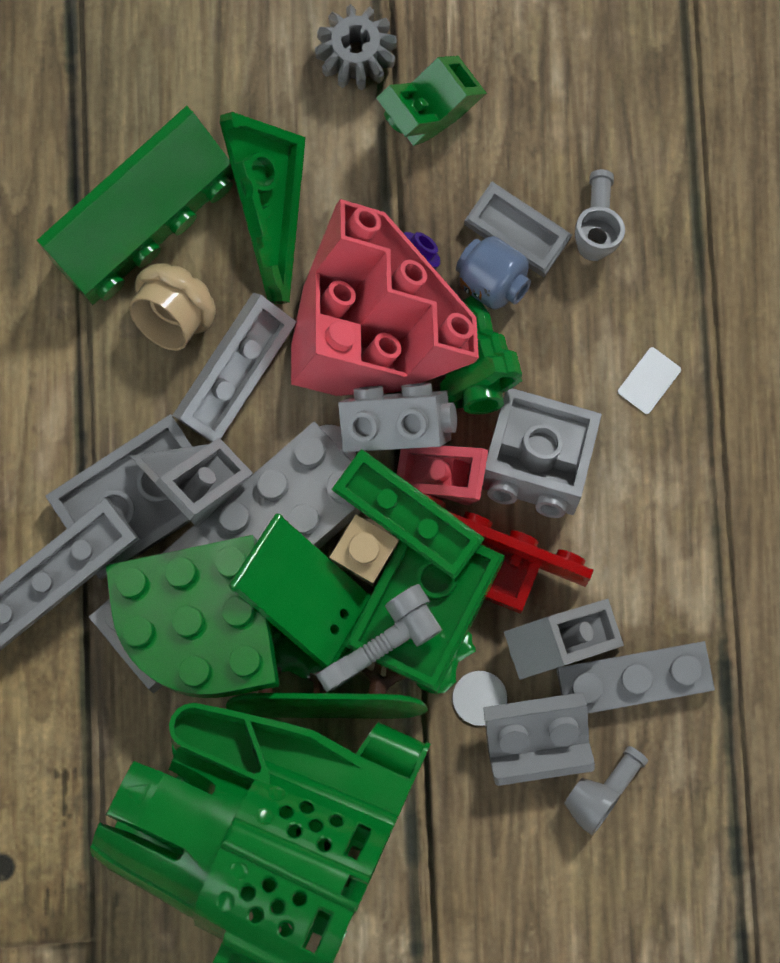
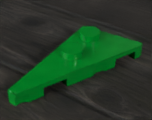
M235 112L220 115V126L267 300L274 304L290 303L306 137Z

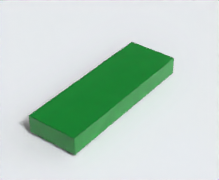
M363 449L358 452L331 489L454 580L485 540L476 531Z

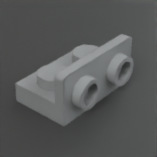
M583 692L483 707L487 748L496 785L501 786L594 771L595 762L589 743L587 704Z

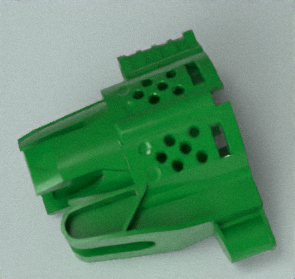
M199 703L184 704L173 713L169 722L173 759L168 770L176 773V778L133 761L105 814L117 820L115 827L99 822L90 846L91 856L113 873L194 919L195 926L222 939L223 941L213 963H333L346 936V929L353 914L356 913L431 743L427 741L423 743L378 722L355 754L311 729ZM299 828L301 830V834L297 837L296 831ZM326 841L331 845V848L327 851L324 849ZM351 847L360 851L357 859L348 856ZM348 878H351L348 887H346L345 884ZM250 912L253 915V919L251 921L249 919ZM312 934L321 937L315 953L306 949Z

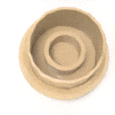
M159 263L149 265L138 274L135 281L137 294L130 303V315L137 328L156 345L167 350L179 351L185 348L194 334L203 333L212 326L216 315L214 299L210 296L207 286L200 279L193 278L189 271L179 266Z

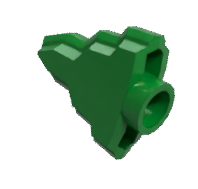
M469 296L462 301L477 317L479 358L473 364L447 373L445 379L440 384V391L447 390L448 403H454L456 409L463 408L465 412L475 415L488 414L503 407V393L522 382V371L517 352L508 350L504 335L493 331L490 313L480 301L473 296Z

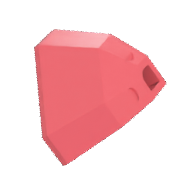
M340 199L335 206L303 286L296 319L297 323L295 324L291 343V385L335 396L354 395L353 389L368 386H383V393H396L402 391L401 386L423 383L475 363L479 358L477 317L385 212Z

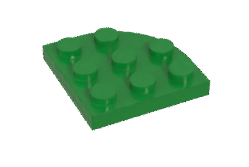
M253 535L106 565L111 612L118 639L130 659L151 679L176 693L198 698L229 697L280 686L270 622L235 591L229 588L232 579L257 543V539Z

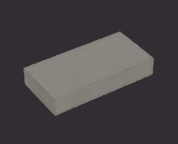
M494 182L489 184L464 221L465 226L483 238L498 237L522 253L529 261V268L543 278L572 237L571 233Z

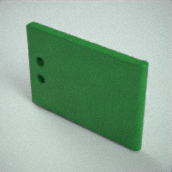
M278 513L274 515L229 584V588L232 591H235L322 668H326L331 664L371 597Z

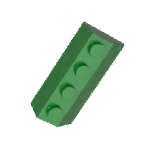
M186 105L40 236L37 242L53 264L92 305L100 298L103 301H107L123 287L125 283L123 278L136 266L143 268L158 256L161 251L159 245L172 233L178 236L185 232L195 222L197 218L195 213L208 201L215 203L228 193L233 186L231 180L234 178L230 160L195 113Z

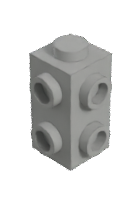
M431 383L401 386L402 393L384 394L383 386L353 389L354 396L338 402L343 452H355L361 449L373 451L441 447L451 440V433L456 432L457 413L454 403H448L447 390L432 391Z

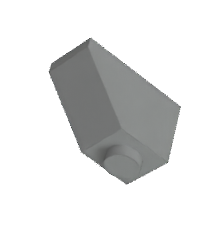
M609 599L554 614L504 631L510 656L514 662L519 680L624 646Z

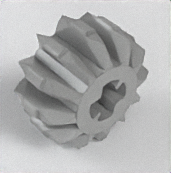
M350 4L346 8V18L344 19L339 14L331 12L328 16L330 27H320L317 31V38L322 43L315 47V54L317 59L325 61L322 66L323 74L328 77L338 73V85L341 88H344L349 83L350 78L356 79V85L360 90L366 88L367 76L380 83L384 79L382 68H392L395 64V56L390 51L397 47V38L394 35L387 34L390 29L388 19L382 18L374 21V9L371 6L364 10L362 16H356V9ZM360 42L362 52L352 53L350 43Z

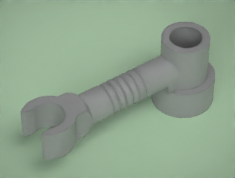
M419 584L400 593L385 605V608L395 622L393 626L385 630L384 633H381L380 636H376L371 642L369 641L367 644H364L363 647L356 649L316 674L326 692H332L360 671L370 666L372 662H376V659L379 660L380 657L388 654L393 648L399 647L409 639H412L418 647L442 631V628L427 606L430 600Z

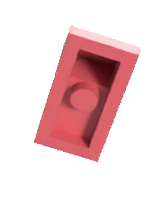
M443 445L441 447L401 449L397 475L423 494L435 498H445L463 505H471L479 501L481 497L489 450Z

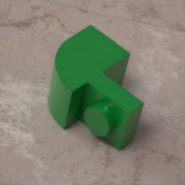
M459 56L437 57L411 83L389 85L376 99L385 109L384 116L389 125L407 137L413 146L428 141L456 122L487 93Z

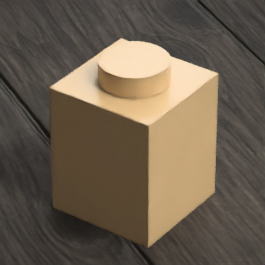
M355 514L329 558L338 567L374 587L392 557L399 539Z

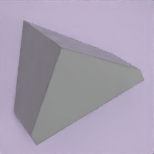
M220 438L206 445L130 456L196 527L206 520L253 474Z

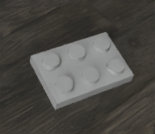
M170 414L47 494L46 498L66 529L103 499H109L140 538L109 564L133 560L191 521L130 456L192 447V445ZM106 566L96 574L101 580L107 577Z

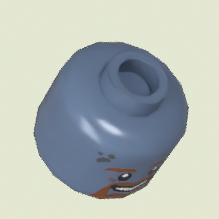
M495 236L487 237L482 241L479 239L473 240L465 248L456 265V271L460 273V288L493 310L502 308L508 302L514 305L517 304L525 296L531 284V280L526 277L529 269V261L526 256Z

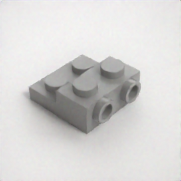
M513 388L506 391L503 397L504 405L500 408L489 446L482 489L488 491L487 495L491 500L500 504H513L517 499L535 504L537 512L549 518H561L565 513L574 515L582 497L602 414Z

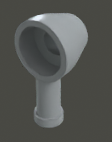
M604 169L591 172L589 183L592 186L591 206L580 214L575 225V240L578 251L582 257L590 261H599L613 253L620 246L625 235L623 220L615 211L610 209L611 186L614 184V175L612 172Z
M631 746L625 749L623 752L624 757L604 784L581 778L564 803L576 822L592 836L608 817L621 794L641 767L644 768L648 762V759L641 752Z

